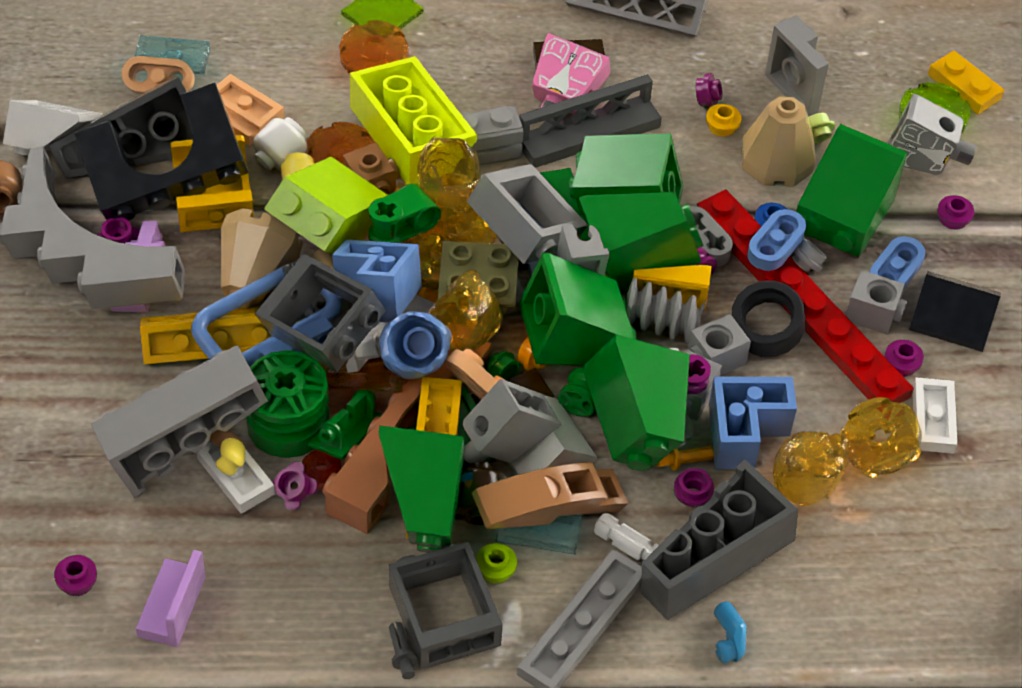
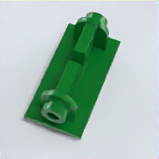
M368 389L356 391L353 394L352 400L347 403L346 408H342L330 420L324 421L320 425V432L308 442V446L343 460L352 446L359 444L366 437L372 420L376 416L381 417L383 415L374 411L376 400L374 393Z

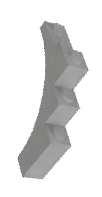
M44 147L29 148L27 164H24L22 167L24 184L22 192H19L17 196L18 205L5 206L3 222H0V242L6 245L13 259L37 256L39 267L45 269L52 284L77 281L80 293L86 295L92 309L180 301L183 299L185 268L176 246L145 247L118 243L94 235L74 223L57 205L55 170Z

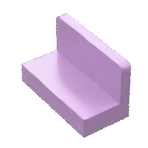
M193 550L188 564L164 559L137 624V637L178 647L206 577L203 552Z

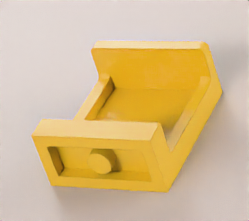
M236 135L247 166L244 136ZM193 140L171 142L173 169L186 159L191 150ZM248 174L241 176L238 181L232 184H218L207 188L201 195L176 197L180 233L219 229L222 227L226 214L241 208L253 210V199ZM252 211L250 217L254 218V211Z

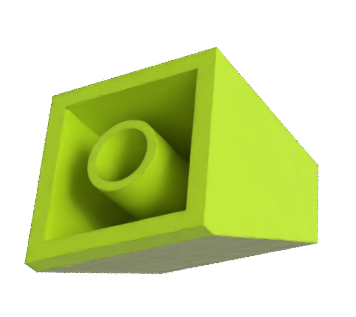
M329 157L284 177L264 210L323 251L334 254L345 240H365L368 230L372 225V220L369 217V206L374 200L383 198L388 194L335 158Z

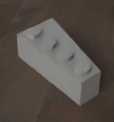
M236 345L229 350L217 353L212 359L180 373L175 379L162 386L144 392L139 398L121 408L107 412L102 418L91 423V426L108 461L133 497L136 498L146 491L144 483L158 474L161 478L165 477L175 469L173 462L188 451L194 454L198 453L208 445L207 442L213 432L216 430L228 431L268 400L240 348Z

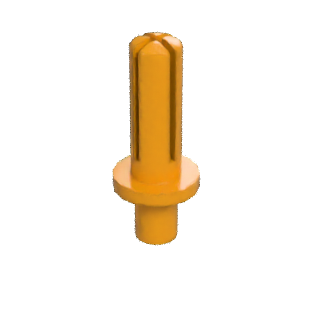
M711 446L680 451L676 448L658 462L656 466H670L673 471L679 470L681 464L712 460L714 452Z

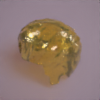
M432 137L427 145L424 146L418 160L417 177L420 188L438 205H444L449 208L455 207L459 212L466 214L473 210L466 201L481 179L480 162L476 150L472 152L467 142L460 138Z
M468 270L461 277L455 279L447 287L445 294L437 299L436 303L428 311L432 316L436 315L437 319L451 330L450 350L452 351L459 349L464 352L465 349L472 351L478 349L498 332L502 322L499 302L489 286L481 280L476 270Z
M805 430L788 437L775 456L773 466L775 488L789 501L801 506L813 505L824 497L828 499L835 491L848 465L846 459L849 441L847 437L842 433L829 435L828 432L824 431L818 433L817 431L807 432Z

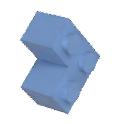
M345 240L332 255L334 270L374 291L386 310L379 322H389L401 315L422 287L419 244Z
M793 377L713 378L708 405L715 469H736L744 459L755 468L761 444L760 437H790L797 411Z

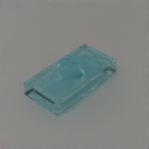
M140 35L135 56L179 59L187 63L194 74L205 75L210 54V41Z
M583 514L558 516L549 525L497 528L495 541L576 555Z

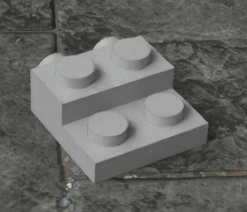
M796 15L789 19H783L774 25L765 76L786 97H794L804 104L809 117L817 114L819 111L829 64L823 55L816 51L818 36L814 30Z

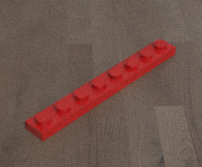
M727 189L697 203V207L707 211L731 237L733 243L732 253L758 281H777L790 286L798 293L804 305L805 332L881 414L911 398L914 387L790 256L781 267L771 271L758 269L750 263L747 256L749 243L762 226ZM781 305L791 316L789 310L785 306Z

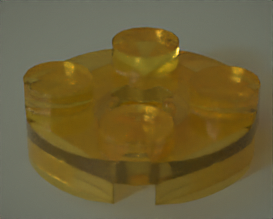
M884 397L866 400L851 410L848 414L849 420L845 424L844 430L841 428L840 441L847 459L867 477L894 473L920 456L921 427L914 411L904 403L901 405L891 402L889 398ZM882 429L885 434L891 432V435L884 442L871 441L876 438L875 432Z

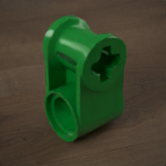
M408 184L392 194L374 200L370 204L369 217L372 220V225L368 230V239L375 242L401 243L420 233L428 232L439 222L442 214L441 209L417 184Z

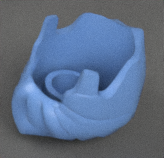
M407 312L401 314L386 324L381 332L379 348L381 358L384 360L383 364L391 372L404 379H420L437 371L444 364L450 349L452 332L443 322L434 318L429 313Z

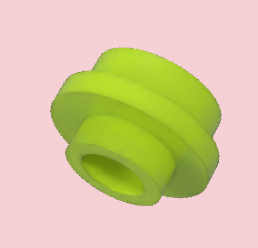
M488 544L477 553L476 561L484 580L494 584L503 583L516 571V554L510 547L504 544ZM491 559H500V560H502L503 562H501V563H493V562H491L490 560H491Z

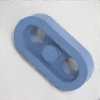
M783 209L774 212L750 240L747 254L750 263L754 267L765 271L781 267L802 242L806 229L805 219L793 210Z
M906 236L897 237L889 243L874 262L869 273L904 283L905 289L922 267L925 258V248L914 238Z

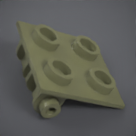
M443 241L437 302L484 305V311L490 320H501L503 315L507 313V307H515L518 258L506 245Z

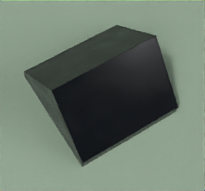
M927 271L909 330L983 352L1001 293Z

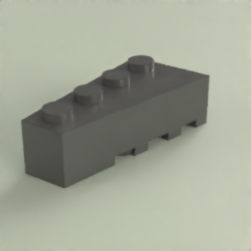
M744 459L736 467V473L728 481L723 480L714 490V496L703 507L698 506L689 515V521L680 530L675 529L642 562L641 594L666 620H669L794 542L796 538L798 508Z

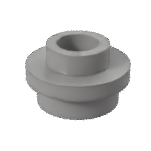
M806 238L794 250L795 255L792 257L795 263L806 272H809L811 269L820 272L823 268L822 263L827 258L814 243Z

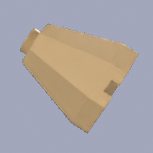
M779 96L770 102L743 136L741 154L743 153L742 169L761 184L774 186L775 181H784V186L794 187L814 172L816 163L815 146L806 107L794 97Z
M244 208L226 214L221 227V289L223 294L228 296L278 268L295 262L303 246L302 240H298L299 233L268 213L262 212L260 219L250 217L253 210ZM270 291L240 307L247 308L249 305L252 306L260 303Z

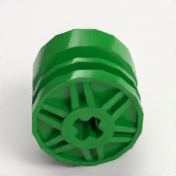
M290 350L271 352L257 359L250 369L268 401L246 417L248 436L257 448L271 456L290 458L303 456L313 451L315 448L308 446V442L320 432V425L324 421L330 420L328 382L325 370L312 357L305 353Z

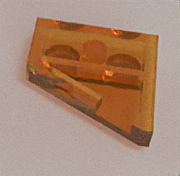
M381 356L368 359L359 371L350 373L347 372L346 368L348 360L338 372L319 362L326 372L329 388L403 392L402 377L391 372L383 364L384 360Z

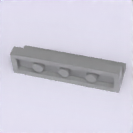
M565 0L567 4L697 36L702 14L706 12L709 0H659L664 10L653 17H649L643 14L638 5L644 0H631L632 2L620 9L612 7L608 0H603L606 5L594 3L597 0ZM665 2L670 3V4H673V5L670 6V7H667V5H666ZM635 6L639 14L627 10ZM680 6L694 9L695 13L691 27L677 24L671 12ZM668 15L671 22L661 20L660 18Z

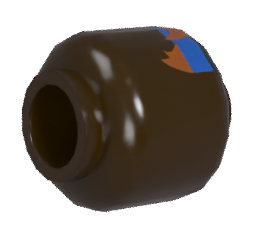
M488 462L471 463L468 465L467 470L462 471L456 511L459 515L466 518L467 523L485 525L472 492L476 488L506 479L505 474L497 469H493L492 464Z

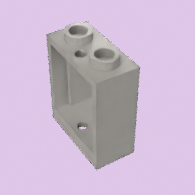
M532 164L483 174L466 201L523 264L538 261L542 253H550L556 256L562 225L573 224L579 239L588 226ZM517 202H520L528 210V212L539 222L543 229L540 228V226L529 216V214Z

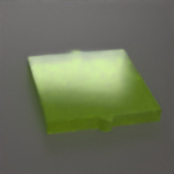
M355 0L341 10V15L357 25L359 31H365L383 43L424 12V8L413 0Z

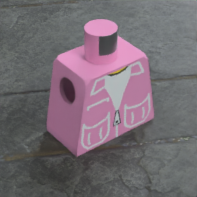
M548 33L532 84L534 97L543 102L540 108L599 90L611 72L609 57Z

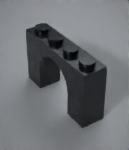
M215 82L180 95L192 128L193 143L186 159L179 166L166 173L145 174L130 167L119 135L110 120L75 132L100 211L106 220L122 217L130 221L136 214L149 209L160 210L167 207L171 201L176 200V197L201 195L207 188L218 184H232L238 181L241 176L249 173L225 104Z

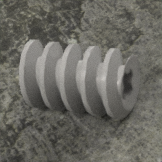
M634 277L625 299L626 313L630 326H632L637 318H640L641 330L646 331L651 323L654 322L655 334L661 335L666 327H669L670 339L675 340L683 331L686 344H689L691 330L698 328L705 306L704 302L700 308H697L696 296L691 295L687 302L683 304L681 291H676L671 299H667V288L664 286L660 288L656 295H653L651 282H647L640 291L637 286V278Z

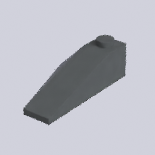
M174 76L48 146L66 178L88 175L75 132L110 120L119 135L130 167L167 160L171 161V142L193 140L192 128L180 96L187 91L180 78Z

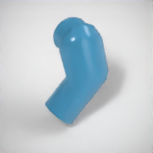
M726 601L720 603L714 609L715 617L726 631V640H720L716 644V655L722 663H729L732 660L738 662L744 656L746 650L747 625L735 607Z

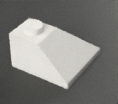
M10 100L3 144L15 146L14 153L27 156L29 148L44 147L45 150H50L48 145L97 119L103 113L38 100Z

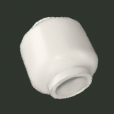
M289 117L285 119L274 118L254 137L253 144L257 151L254 157L268 171L273 167L281 171L280 166L286 160L288 154L296 152L305 153L307 151V143L305 141L307 134L297 122Z

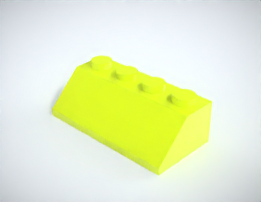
M415 56L350 73V108L378 144L387 159L392 158L395 161L400 177L406 185L413 183L423 186L443 180L477 142L475 131Z

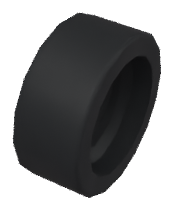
M759 281L741 291L732 305V317L751 341L749 353L757 356L777 357L789 352L800 342L805 331L804 305L798 293L786 284L777 281ZM777 303L789 310L791 322L782 332L774 335H760L748 329L746 315L757 305Z

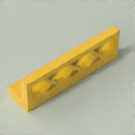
M260 307L235 309L207 326L208 333L222 351L229 350L238 345L241 352H244L272 336L255 315ZM199 312L141 317L140 334L144 365L208 359L192 336V322Z

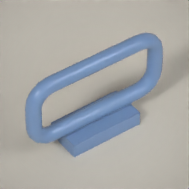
M282 267L207 306L196 314L192 322V336L209 360L221 352L222 349L208 333L207 326L216 319L276 288L285 277ZM324 288L320 293L326 299L325 307L295 323L292 327L320 344H323L327 335L333 329L330 322L338 315L342 307L341 298H336V294ZM271 336L242 352L250 367L257 359L271 352L285 350L301 351Z

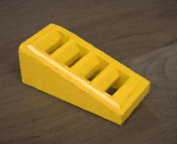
M691 265L634 270L633 277L637 278V286L640 291L644 283L651 282L653 295H656L660 288L664 286L667 288V299H671L676 291H681L683 304L687 302L691 295L696 296L697 308H700L705 302L703 309L705 310L712 266Z

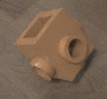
M376 142L343 155L344 165L388 195L397 191L396 180L400 178L398 167L392 158H386Z

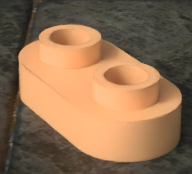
M135 56L126 61L121 74L124 84L131 91L142 94L167 81L175 74L183 76L182 84L187 92L192 89L195 81L194 73L187 63L179 59ZM140 71H146L148 74L147 79L143 82L136 81V75Z
M455 349L444 362L448 370L458 380H462V383L480 400L500 379L504 380L500 376L495 375L493 377L482 367L484 365L483 360L470 349H465L464 352Z

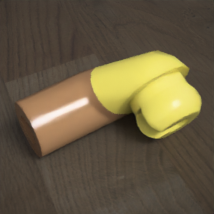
M216 430L209 439L220 448V453L222 454L216 461V467L226 475H234L237 472V468L239 466L242 467L245 462V444L242 439L230 430L226 432Z

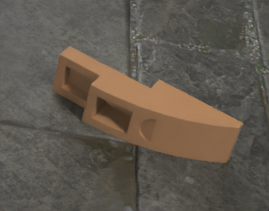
M593 462L574 463L535 470L476 488L472 492L486 529L549 525L558 516L619 512L628 504L614 470H596Z

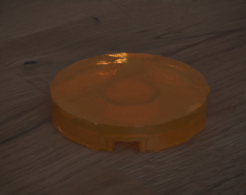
M371 20L367 21L368 24L361 26L358 23L346 31L339 44L341 64L348 74L409 58V47L404 33L400 28L385 21Z
M334 122L332 127L323 129V126L313 131L307 138V151L305 154L313 158L314 164L333 157L344 165V154L375 142L365 128L355 123Z

